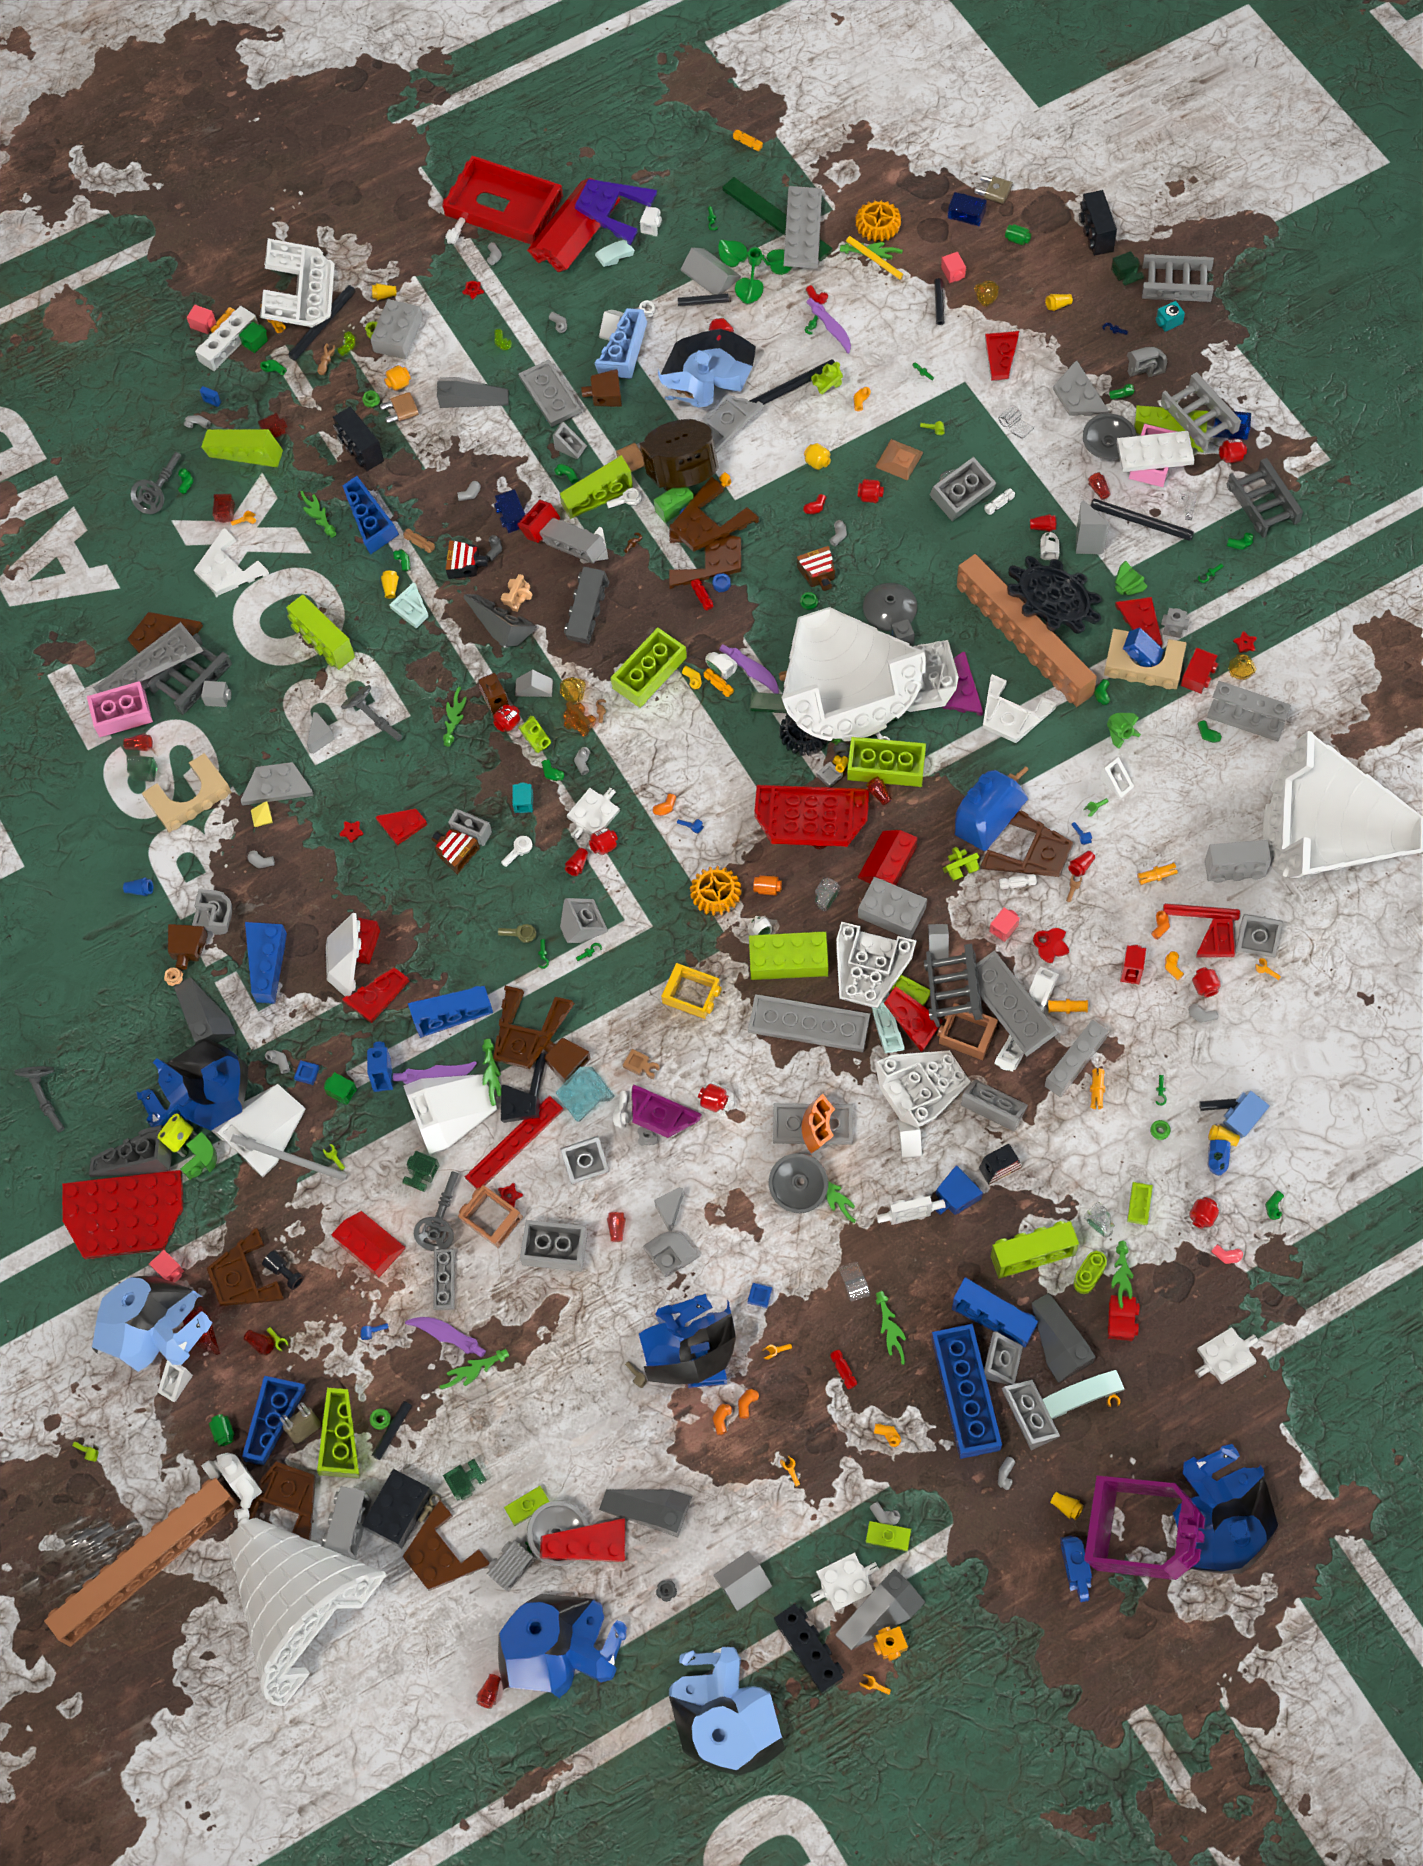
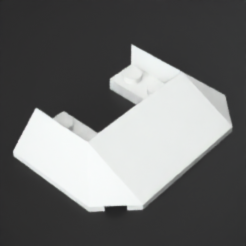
M268 238L264 263L265 269L297 274L296 295L263 290L260 318L314 327L330 318L334 263L331 260H327L319 248Z

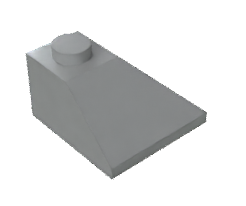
M566 898L564 900L560 928L567 943H583L608 931L594 899Z

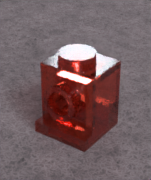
M277 413L258 421L260 429H268L274 438L286 433V422L283 418L280 419Z
M214 494L212 514L215 522L225 523L233 521L235 503L232 495Z

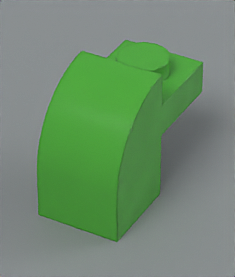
M200 1132L186 1144L195 1157L180 1168L189 1180L199 1176L204 1168L211 1172L217 1163V1152L214 1146Z

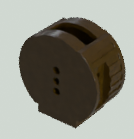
M682 419L660 425L645 437L644 442L639 443L646 474L659 488L663 487L665 491L701 483L714 475L719 468L711 428L696 419Z

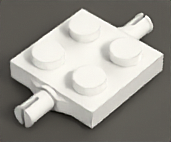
M589 788L567 814V818L577 826L573 833H571L574 839L577 840L582 832L592 834L603 827L606 828L615 818L620 808L610 802L611 797L616 793L614 789L609 788L604 795H601Z
M919 1195L910 1201H895L893 1205H890L888 1213L876 1215L878 1224L891 1221V1225L931 1216V1212L934 1210L945 1208V1203L943 1199L931 1202L930 1196Z
M1231 1327L1198 1347L1197 1351L1203 1358L1205 1365L1195 1370L1196 1375L1198 1374L1200 1378L1210 1372L1223 1384L1256 1364V1359L1251 1354L1249 1347L1258 1343L1257 1337L1253 1334L1251 1337L1243 1340Z
M855 1553L816 1571L821 1582V1589L810 1594L813 1602L815 1603L826 1597L836 1612L870 1595L873 1589L869 1583L868 1575L879 1571L876 1562L864 1568L859 1563Z

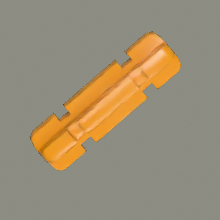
M738 129L733 133V139L741 140V143L751 148L753 147L757 151L762 149L763 142L755 140L752 136Z
M229 307L210 331L214 333L221 323L225 322L235 310Z
M708 668L703 673L704 677L708 681L711 680L710 683L719 691H723L722 693L726 697L731 696L734 689L729 684L727 685V682L718 674H714L715 672L711 668Z

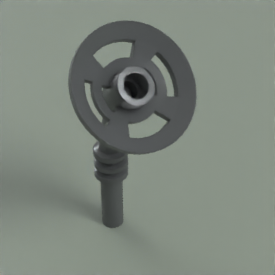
M178 452L174 453L166 468L162 469L163 471L159 474V479L156 483L150 480H140L133 485L131 500L139 511L145 514H155L163 507L164 495L161 487L165 481L169 480L168 478L171 477L173 468L181 457ZM139 486H141L142 488L139 490V496H137V489ZM143 501L149 504L151 509L144 507L140 502Z
M370 685L354 693L341 705L342 709L354 706L360 708L375 722V726L381 731H386L397 741L402 739V735L393 729L388 721L381 716L379 717L366 705L365 698L372 688Z
M36 1066L15 1070V1075L29 1078V1082H31L40 1103L39 1108L45 1116H48L57 1132H62L65 1128L55 1114L54 1107L49 1100L47 1101L39 1083L41 1077L54 1072V1068Z
M451 1171L446 1188L441 1193L442 1197L439 1198L441 1201H438L439 1207L435 1217L423 1218L415 1225L414 1238L426 1250L446 1249L453 1241V1229L449 1223L443 1220L446 1208L450 1206L448 1203H451L450 1199L453 1197L451 1194L459 1175L456 1172ZM423 1223H425V1225L423 1226L422 1232L420 1233V1232H419L420 1226H421ZM446 1232H449V1237L444 1242L443 1239L446 1236ZM427 1237L431 1240H436L437 1244L428 1243L424 1239Z

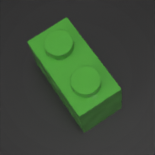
M688 487L672 488L654 499L655 512L664 523H667L680 515L681 510L687 507L693 499V493Z

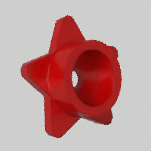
M480 281L466 282V289L462 293L469 295L474 300L477 295L483 294L484 291L480 288Z
M1243 631L1241 637L1235 638L1233 642L1237 644L1240 653L1249 650L1255 651L1253 643L1257 640V637L1248 636Z
M345 821L344 829L339 835L346 837L352 843L359 836L364 835V833L359 829V821L352 824Z
M514 1183L504 1188H498L501 1194L500 1198L512 1207H515L516 1200L523 1196L522 1193L516 1191Z

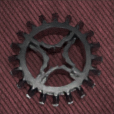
M786 714L779 727V737L782 740L783 746L786 745L787 751L792 749L793 754L798 751L800 756L803 755V752H806L809 756L810 751L816 754L817 748L822 750L823 744H826L827 740L814 737L806 732L802 736L804 730L799 728L796 722Z

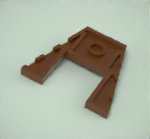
M713 477L707 481L670 526V531L693 552L714 543V540L717 538H725L729 536V533L737 529L740 531L747 528L746 525L754 522L756 524L759 522V517L748 507L721 527L700 509L724 492V486Z
M669 524L670 543H683L670 531L672 524ZM732 535L725 538L720 537L715 539L714 543L705 546V569L669 570L670 589L681 584L684 586L689 585L696 578L705 581L717 574L730 575L741 572V537Z
M1021 810L1017 812L1009 824L1036 833L1024 861L987 850L981 863V869L1059 877L1071 852L1073 842L1058 832L1051 831L1042 822L1035 821L1029 817V814Z
M505 985V998L502 1000L501 1006L503 1009L502 1017L499 1019L500 1030L499 1036L497 1035L493 1059L496 1062L530 1069L575 1003L572 1000L555 997L541 1031L512 1025L524 991Z

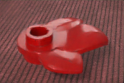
M1052 928L1048 931L1041 930L1035 933L1033 943L1038 948V954L1041 959L1047 963H1053L1055 956H1065L1069 953L1068 946L1062 940L1066 935V931L1060 928ZM1043 938L1046 940V942L1042 943L1039 941V939Z

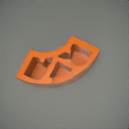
M823 1094L808 1106L802 1119V1136L811 1154L834 1136L830 1130L829 1120L835 1108Z

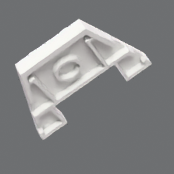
M225 528L194 569L195 574L217 596L238 588V585L255 581L254 578L269 575L268 570L259 561H256L245 571H242L223 552L236 542L235 538Z
M992 674L983 728L1017 743L1057 707V703L1041 697L1035 710H1028L1000 697L1007 681Z

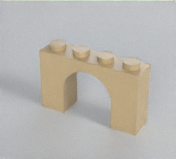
M1113 629L1104 676L1113 679H1125L1129 682H1141L1149 686L1156 685L1166 689H1177L1187 642L1168 639L1164 659L1156 666L1142 667L1135 664L1128 653L1123 650L1129 632Z
M205 753L189 762L193 772L201 782V789L192 800L181 803L172 801L158 783L142 792L145 801L169 833L179 829L182 824L194 819L199 813L210 809L213 804L225 799L232 793L227 782Z

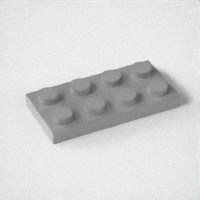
M549 359L519 373L520 380L551 427L582 412L580 405Z
M773 1104V1144H805L802 1136V1119L810 1104ZM831 1104L835 1110L830 1116L829 1124L834 1136L825 1144L852 1145L853 1104Z

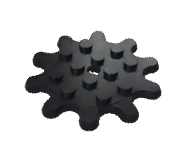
M1032 556L1025 558L1027 569H1021L1015 565L1009 567V576L1015 579L1018 584H1009L1007 593L1024 601L1025 604L1022 606V614L1024 616H1040L1046 621L1048 630L1055 631L1060 625L1064 624L1074 633L1080 634L1085 630L1082 620L1092 624H1096L1101 620L1100 614L1094 611L1090 605H1098L1102 598L1097 593L1085 590L1083 584L1086 583L1087 577L1084 574L1076 573L1070 575L1063 570L1062 562L1057 559H1052L1049 566L1041 565Z

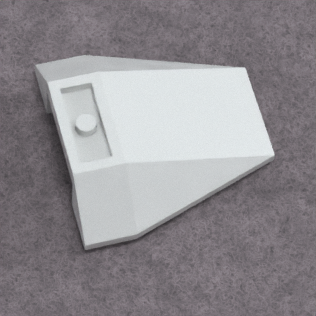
M948 640L913 646L914 648L924 650L926 668L920 680L921 688L907 711L913 712L945 706L956 691L959 678Z
M352 913L327 937L326 941L327 981L344 996H350L356 988L354 980L356 958L359 957V950L361 949V939L358 938L360 920L356 919V913Z
M841 922L836 939L840 999L878 1008L911 961L916 940L897 936V940L861 932L860 926Z
M950 1050L891 1055L875 1063L881 1092L900 1121L917 1128L932 1122L971 1082Z
M483 1074L423 1078L403 1086L429 1155L448 1149L497 1110L496 1105H491L488 1085L482 1084Z
M277 1084L245 1101L242 1113L211 1131L222 1141L227 1142L258 1174L264 1177L278 1163L279 1158L256 1150L250 1151L242 1145L230 1142L232 1135L234 1134L246 1139L252 1138L257 1143L284 1151L305 1108Z

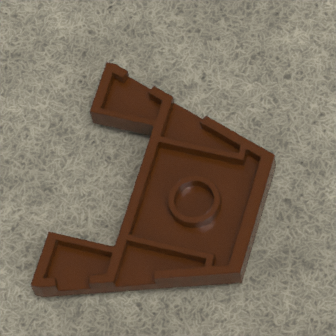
M148 612L128 637V641L140 653L180 622L192 637L196 633L198 634L203 624L200 621Z
M258 1228L252 1230L249 1236L244 1240L241 1239L233 1249L224 1253L207 1267L220 1306L284 1300L277 1281L257 1289L245 1254L264 1246Z
M275 1462L258 1482L262 1493L252 1500L251 1506L248 1508L249 1520L254 1518L260 1502L298 1514L299 1516L292 1533L311 1541L316 1476Z
M441 1500L437 1503L403 1555L404 1560L428 1591L451 1583L463 1576L471 1575L483 1568L486 1569L490 1564L479 1549L461 1563L442 1540L436 1530L453 1516Z

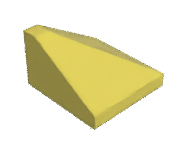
M263 802L251 810L254 827L273 823L268 802Z

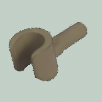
M629 1361L626 1362L625 1365L636 1376L633 1383L643 1388L647 1383L645 1375L636 1370Z

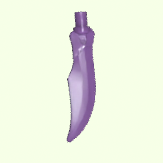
M809 298L806 303L811 307L812 313L823 321L826 329L841 343L846 353L849 354L851 343L846 331L826 312L823 305Z
M724 644L721 645L719 651L732 658L738 666L745 670L749 677L759 681L773 693L779 694L775 678L765 667L743 655L737 648H728Z
M474 1061L457 1066L435 1065L426 1070L407 1069L403 1073H393V1081H403L405 1084H409L423 1078L466 1076L475 1067L477 1062Z
M417 1317L405 1321L406 1325L420 1328L440 1342L454 1344L466 1354L475 1353L482 1358L486 1353V1350L478 1346L476 1339L467 1337L441 1320L430 1317Z

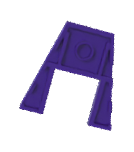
M588 179L575 204V209L591 220H596L604 229L608 228L614 232L616 237L624 239L631 246L638 229L611 219L608 216L619 195L651 207L657 195V190Z

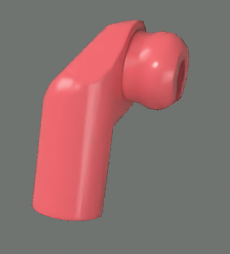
M1218 1244L1211 1251L1225 1264L1237 1263L1243 1257L1242 1250L1225 1251Z

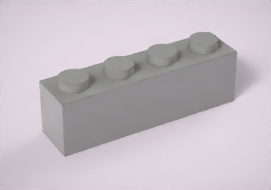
M552 518L539 532L546 545L593 564L607 549L604 539L599 534L590 533L588 530L580 529L574 524L570 525L564 520Z
M1091 1020L1048 1075L1045 1087L1059 1097H1062L1106 1040L1108 1030L1094 1020Z

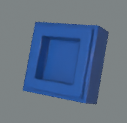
M202 386L200 393L203 401L218 407L221 403L218 392Z
M300 1060L294 1079L314 1085L320 1069L319 1065Z
M752 1283L747 1303L768 1308L772 1287Z

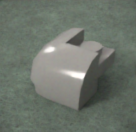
M1144 347L1127 353L1129 359L1127 372L1130 377L1147 372L1149 377L1166 371L1167 357L1158 348Z
M198 889L194 905L196 912L192 926H204L206 931H212L215 935L225 934L228 932L232 917V903L230 899L220 891Z
M676 1232L660 1234L643 1246V1249L665 1277L699 1258L688 1240Z

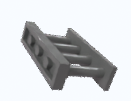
M1267 458L1260 461L1258 471L1237 480L1233 473L1229 474L1227 481L1228 490L1234 494L1254 524L1255 531L1260 533L1262 538L1266 537L1268 526L1287 518L1291 519L1293 524L1301 521L1302 509ZM1258 478L1264 479L1267 485L1248 493L1242 488V485ZM1268 491L1273 492L1276 497L1275 499L1256 507L1250 500ZM1276 505L1282 506L1285 512L1267 520H1264L1260 515V512Z
M197 633L193 638L203 649L200 654L212 662L208 668L203 669L188 658L152 676L147 683L151 693L155 694L160 689L173 698L177 711L182 715L201 697L204 681H217L232 665L226 653L222 652L219 656H215L202 647V640ZM185 664L200 676L192 682L177 670ZM171 676L187 687L183 694H178L165 684Z
M972 943L964 945L965 953L959 956L933 960L930 951L926 952L927 959L924 960V967L928 971L932 1006L929 1009L930 1020H934L936 1027H940V1017L969 1012V1014L973 1013L975 1020L983 1019L976 954ZM958 963H964L967 966V969H964L962 972L935 976L934 968ZM961 979L968 980L969 985H966L965 988L937 993L936 984ZM965 995L970 997V1002H967L965 1005L938 1008V1000Z

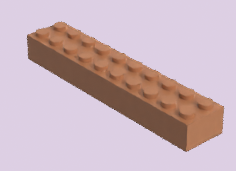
M976 554L958 566V589L969 597L972 604H976L985 617L988 616L992 620L993 625L1000 629L1005 637L1016 645L1020 653H1024L1033 666H1037L1040 669L1041 674L1053 683L1056 690L1061 691L1065 695L1069 703H1073L1078 707L1093 696L1097 676L1052 631L1048 630L1046 625L1036 615L1026 617L1022 614V606L1025 603L1020 598L1010 596L1007 593L1008 586Z
M216 1477L213 1480H207L202 1485L201 1490L196 1494L192 1493L185 1499V1503L182 1506L171 1510L164 1521H159L153 1525L151 1531L146 1536L143 1535L134 1542L133 1547L121 1552L117 1556V1560L111 1565L104 1566L96 1578L86 1581L82 1586L83 1588L78 1593H73L67 1597L66 1603L60 1608L53 1609L44 1622L60 1642L71 1647L239 1505L238 1502Z

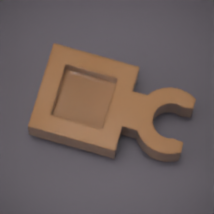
M634 1049L630 1051L623 1063V1068L641 1076L642 1072H645L650 1079L655 1078V1074L651 1073L650 1070L656 1069L659 1071L660 1066L654 1062L648 1063L649 1057Z

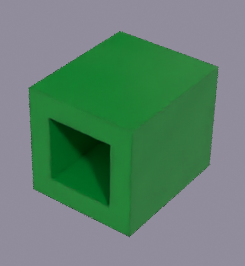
M251 322L239 334L242 345L254 354L268 341L266 329L254 322Z
M335 1072L331 1077L327 1078L324 1084L326 1094L345 1105H348L357 1091L354 1082Z

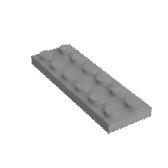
M789 186L784 266L818 269L822 188Z
M995 950L977 963L980 996L1026 1057L1058 1034V1031Z
M755 994L748 1033L863 1052L870 1014Z

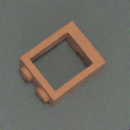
M969 1012L945 1016L944 1019L947 1020L945 1026L941 1025L937 1034L940 1037L939 1044L983 1060L997 1028L998 1019L982 1014L983 1019L975 1020L973 1013L969 1014ZM956 1016L986 1027L978 1048L947 1037Z
M485 1185L474 1191L472 1199L468 1204L466 1203L461 1207L460 1214L458 1215L462 1222L498 1249L523 1218L518 1210ZM487 1196L509 1212V1215L492 1236L470 1220V1217Z

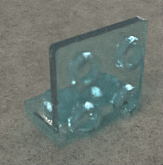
M580 1067L556 1091V1095L577 1122H580L599 1102L611 1101L615 1097L593 1067Z

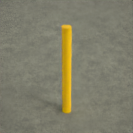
M851 236L847 238V243L899 280L903 277L904 274L857 240Z

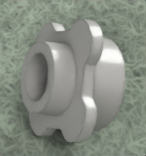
M644 1127L638 1128L639 1145L648 1146L657 1143L658 1140L655 1132Z

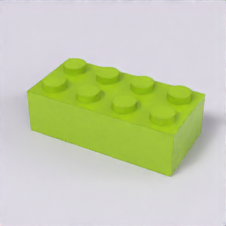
M303 594L286 607L289 614L287 617L292 622V629L296 633L300 632L303 635L304 641L307 644L311 643L317 654L323 655L331 667L335 666L340 670L355 658L349 638Z
M657 627L612 675V689L641 708L687 658L686 647Z
M851 737L847 780L922 787L926 743Z
M826 932L749 935L751 980L828 976Z
M1059 1221L1053 1224V1227H1039L1030 1234L1020 1233L1014 1236L1013 1239L1007 1240L1004 1238L996 1241L992 1247L991 1259L998 1279L1076 1256L1079 1242L1071 1221L1066 1223L1065 1221Z

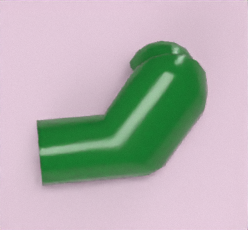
M558 464L554 469L556 475H567L571 484H576L579 481L575 471L569 466Z
M1102 679L1094 691L1097 701L1101 702L1102 705H1107L1110 702V697H1108L1106 692L1110 682L1106 679Z
M1205 720L1198 722V728L1203 740L1212 743L1220 742L1222 738L1221 733L1209 729Z
M546 759L541 762L547 779L553 781L563 780L564 772L552 768L550 760Z

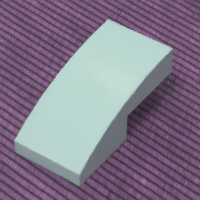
M621 240L596 252L595 256L605 267L618 264L620 258L633 256L635 250L627 244V241Z

